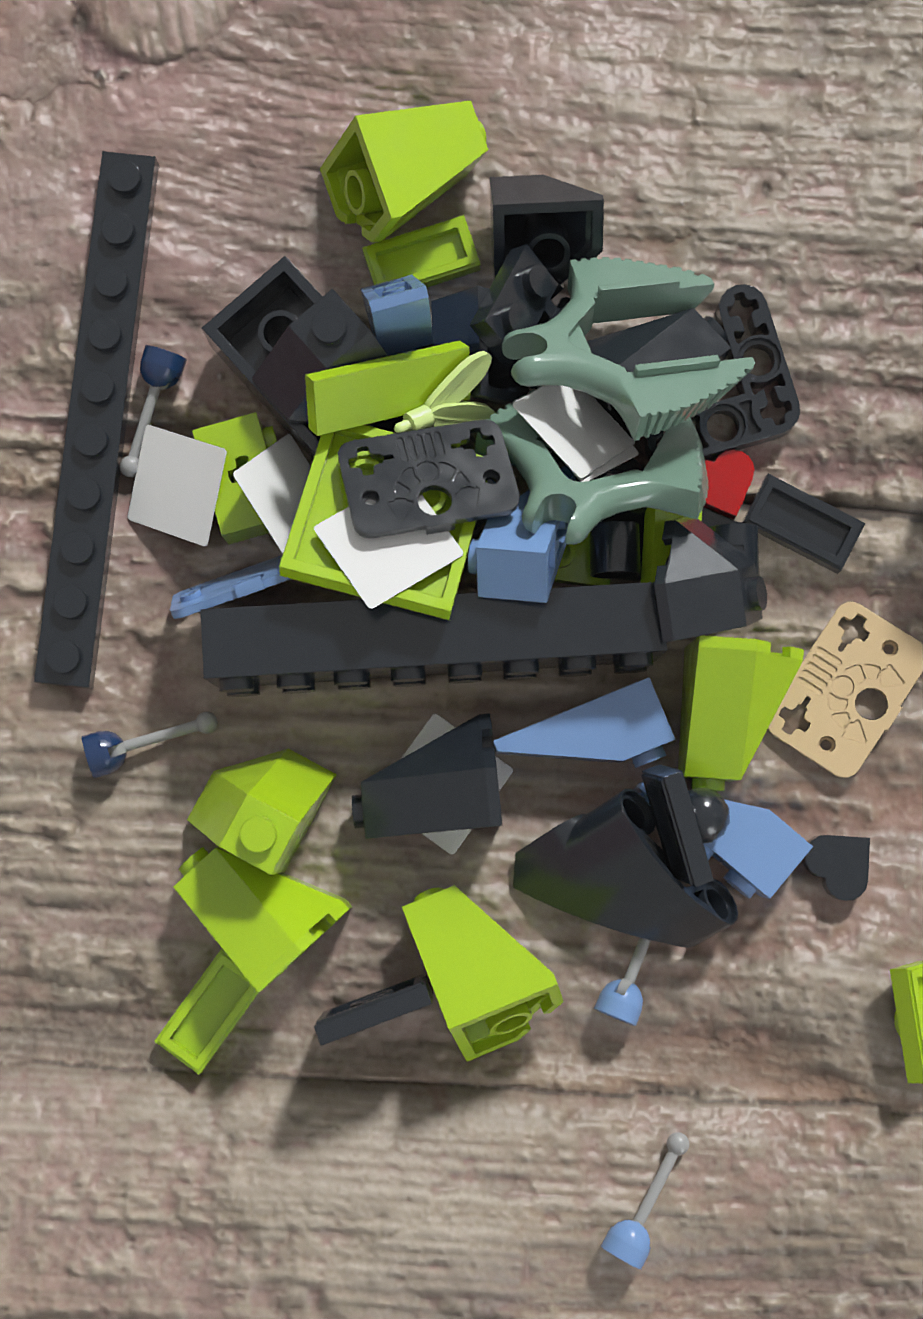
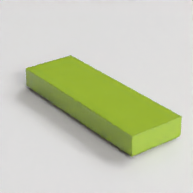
M455 341L306 374L309 429L319 436L403 416L405 413L425 405V402L434 390L469 356V346L461 341ZM470 393L462 401L470 400Z

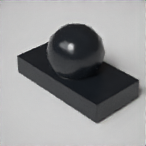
M660 764L643 770L641 777L668 869L678 880L694 887L713 881L703 844L712 843L724 835L730 823V809L725 800L716 791L705 787L688 791L682 770Z

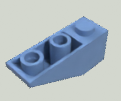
M640 782L633 790L644 797L649 804L644 783ZM725 800L730 809V823L723 836L712 843L703 844L707 859L709 860L713 856L729 871L723 878L746 898L750 899L756 893L760 897L770 899L813 846L771 810Z

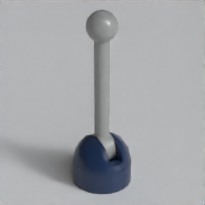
M145 345L141 357L140 373L150 388L129 455L120 462V470L126 477L136 476L145 427L150 425L160 390L169 389L179 382L187 359L183 356L149 345Z
M203 712L197 716L195 721L123 741L116 733L97 731L83 735L82 744L93 778H98L117 771L124 764L128 751L196 731L209 734L216 729L218 721L213 713Z

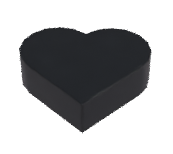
M819 835L807 841L813 847L803 858L802 863L812 875L821 877L822 885L827 894L838 900L850 901L857 899L864 893L867 888L869 875L870 838Z

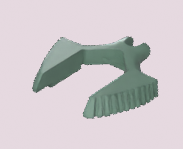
M596 257L590 258V260L586 258L581 259V261L576 259L570 260L567 286L570 301L547 323L516 329L508 333L502 342V350L505 357L514 360L520 359L511 370L512 377L517 383L529 387L565 386L601 399L616 409L635 441L640 440L641 436L648 438L650 434L656 435L661 430L666 431L670 426L674 427L679 422H684L689 417L691 418L697 413L705 411L706 408L709 409L745 377L755 365L753 357L720 361L718 355L639 364L635 365L634 372H627L625 367L593 354L585 339V335L590 331L592 324L671 315L696 308L714 289L715 284L713 280L704 274L697 276L694 275V271H682L681 267L673 266L668 268L667 265H655V263L651 262L646 264L639 260L633 262L632 259H609V257L598 259Z
M509 403L504 409H499L496 414L493 413L487 419L495 422L500 427L511 466L517 468L527 483L530 494L521 517L525 528L533 534L545 522L552 520L563 521L569 524L566 532V544L576 545L582 542L601 520L617 513L649 507L698 520L699 512H702L703 506L706 503V498L708 497L707 490H709L706 463L701 441L690 417L686 421L679 422L674 427L670 426L666 430L644 471L632 470L585 482L568 479L563 474L548 451L549 445L513 407V403ZM477 433L474 451L476 454L485 456L487 447L494 445V442L492 440H483L480 433Z

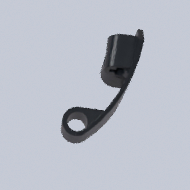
M632 458L592 480L632 470L644 471L645 468ZM703 506L702 522L755 563L756 574L760 576L758 526L731 520ZM647 507L612 515L601 520L590 531V576L604 579L641 581L644 515Z
M625 788L589 813L580 814L557 825L515 853L513 888L563 912L622 933L678 947L690 948L725 930L738 920V910L734 898L721 882L713 879V881L698 887L689 886L686 888L657 857L644 838L655 830L656 825L650 805L644 797L633 789Z

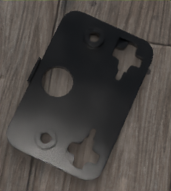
M487 419L352 440L343 444L338 451V464L353 527L360 536L365 538H379L425 529L426 535L455 530V524L512 514L519 504V491L502 431L495 422ZM471 433H480L483 440H492L494 442V445L487 447L485 456H476L473 449H463L461 447L462 444L469 442ZM361 451H368L369 456L373 459L380 458L383 460V463L374 465V474L363 475L360 468H350L348 463L357 461V453ZM494 480L495 484H489L486 481ZM439 490L449 496L452 505L443 514L431 515L425 513L419 507L418 499L426 491ZM369 499H372L376 503L366 504L365 502Z

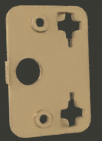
M856 602L842 604L835 611L803 660L768 727V731L775 738L834 776L848 778L855 775L883 732L889 730L902 710L901 704L923 672V644ZM856 615L861 616L865 620L862 629L869 634L867 639L862 641L856 638L851 644H847L842 652H839L838 647L842 643L841 638L844 634L842 627L838 626L839 621L842 618L851 621ZM891 645L893 653L886 654L883 651V647ZM874 689L885 697L887 709L881 718L867 720L858 714L855 708V700L861 691ZM808 697L810 701L805 708L807 711L803 718L810 724L808 730L804 732L796 729L791 735L785 733L782 730L785 721L779 716L780 711L783 708L792 711ZM822 741H829L831 748L823 750L821 748Z

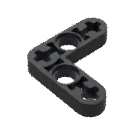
M747 284L735 285L727 289L716 308V321L726 332L728 337L726 342L731 347L727 358L728 360L743 358L744 353L750 349H760L769 355L772 367L771 371L765 375L756 376L748 373L736 384L738 396L717 401L709 409L706 408L705 411L691 417V420L696 422V431L704 448L705 460L718 457L728 450H742L779 439L788 434L797 423L800 415L799 400L767 301L762 292ZM737 300H740L743 308L752 307L754 310L747 320L750 334L753 335L759 330L763 334L750 336L739 344L735 339H741L745 332L742 320L739 316L730 317L728 314ZM775 380L778 381L779 386L772 388L770 396L775 408L784 407L787 411L780 419V425H775L772 418H762L760 413L764 411L768 403L765 391L763 389L757 394H753L752 389L764 388ZM724 414L732 418L737 428L735 438L727 442H720L712 438L707 429L710 417ZM663 430L656 435L650 434L646 438L645 452L649 460L657 448L656 444L663 437Z

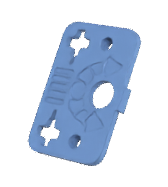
M283 555L176 593L172 597L170 606L173 619L189 616L200 612V609H208L290 580V578L280 576L279 565Z

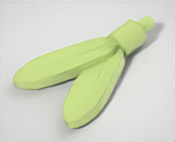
M480 351L463 360L434 390L425 402V405L403 415V421L394 426L395 432L401 433L432 426L438 427L489 419L493 413L496 414L485 403L462 401L485 377L491 365V355L485 351Z

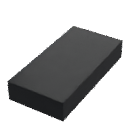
M769 473L765 476L742 522L757 525L758 533L836 574L842 571L866 524Z

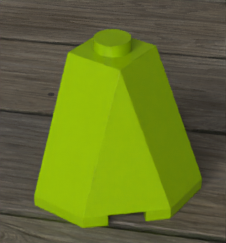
M471 100L356 115L320 167L336 217L345 224L357 223L362 227V236L370 242L383 241L470 173L489 150L486 144V132L482 123L477 119Z
M702 635L685 647L678 770L683 771L685 779H692L691 789L705 787L714 791H725V781L734 782L742 779L803 662L804 649L788 646L782 647V653L771 652V642Z
M289 748L213 771L187 820L220 848L270 875L283 873L291 862L337 774Z
M204 847L196 851L178 869L184 877L173 886L258 993L280 976L353 907L343 897L285 873L270 875L220 847L214 848L210 853Z
M455 885L446 889L439 887L428 889L417 895L412 903L402 907L448 1029L467 1062L518 1041L531 1030L529 1021L536 1011L541 1008L543 1014L551 1013L564 1002L554 974Z

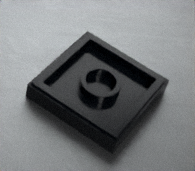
M422 974L324 1011L314 1025L320 1045L328 1044L431 1005L434 993L428 977Z

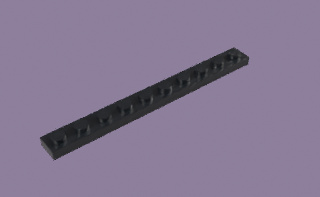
M102 151L34 682L39 684L85 689L94 688L121 473L120 462L123 457L159 163L155 156Z

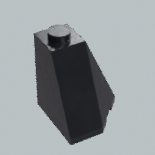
M695 308L587 341L593 354L625 367L627 372H634L635 365L712 355H718L720 361H723L731 349L726 342L728 340L727 334L721 325L710 316L703 318ZM594 397L632 438L627 425L611 404Z
M490 713L478 714L360 782L361 794L352 795L354 828H365V839L502 826L496 756L491 739L493 735Z

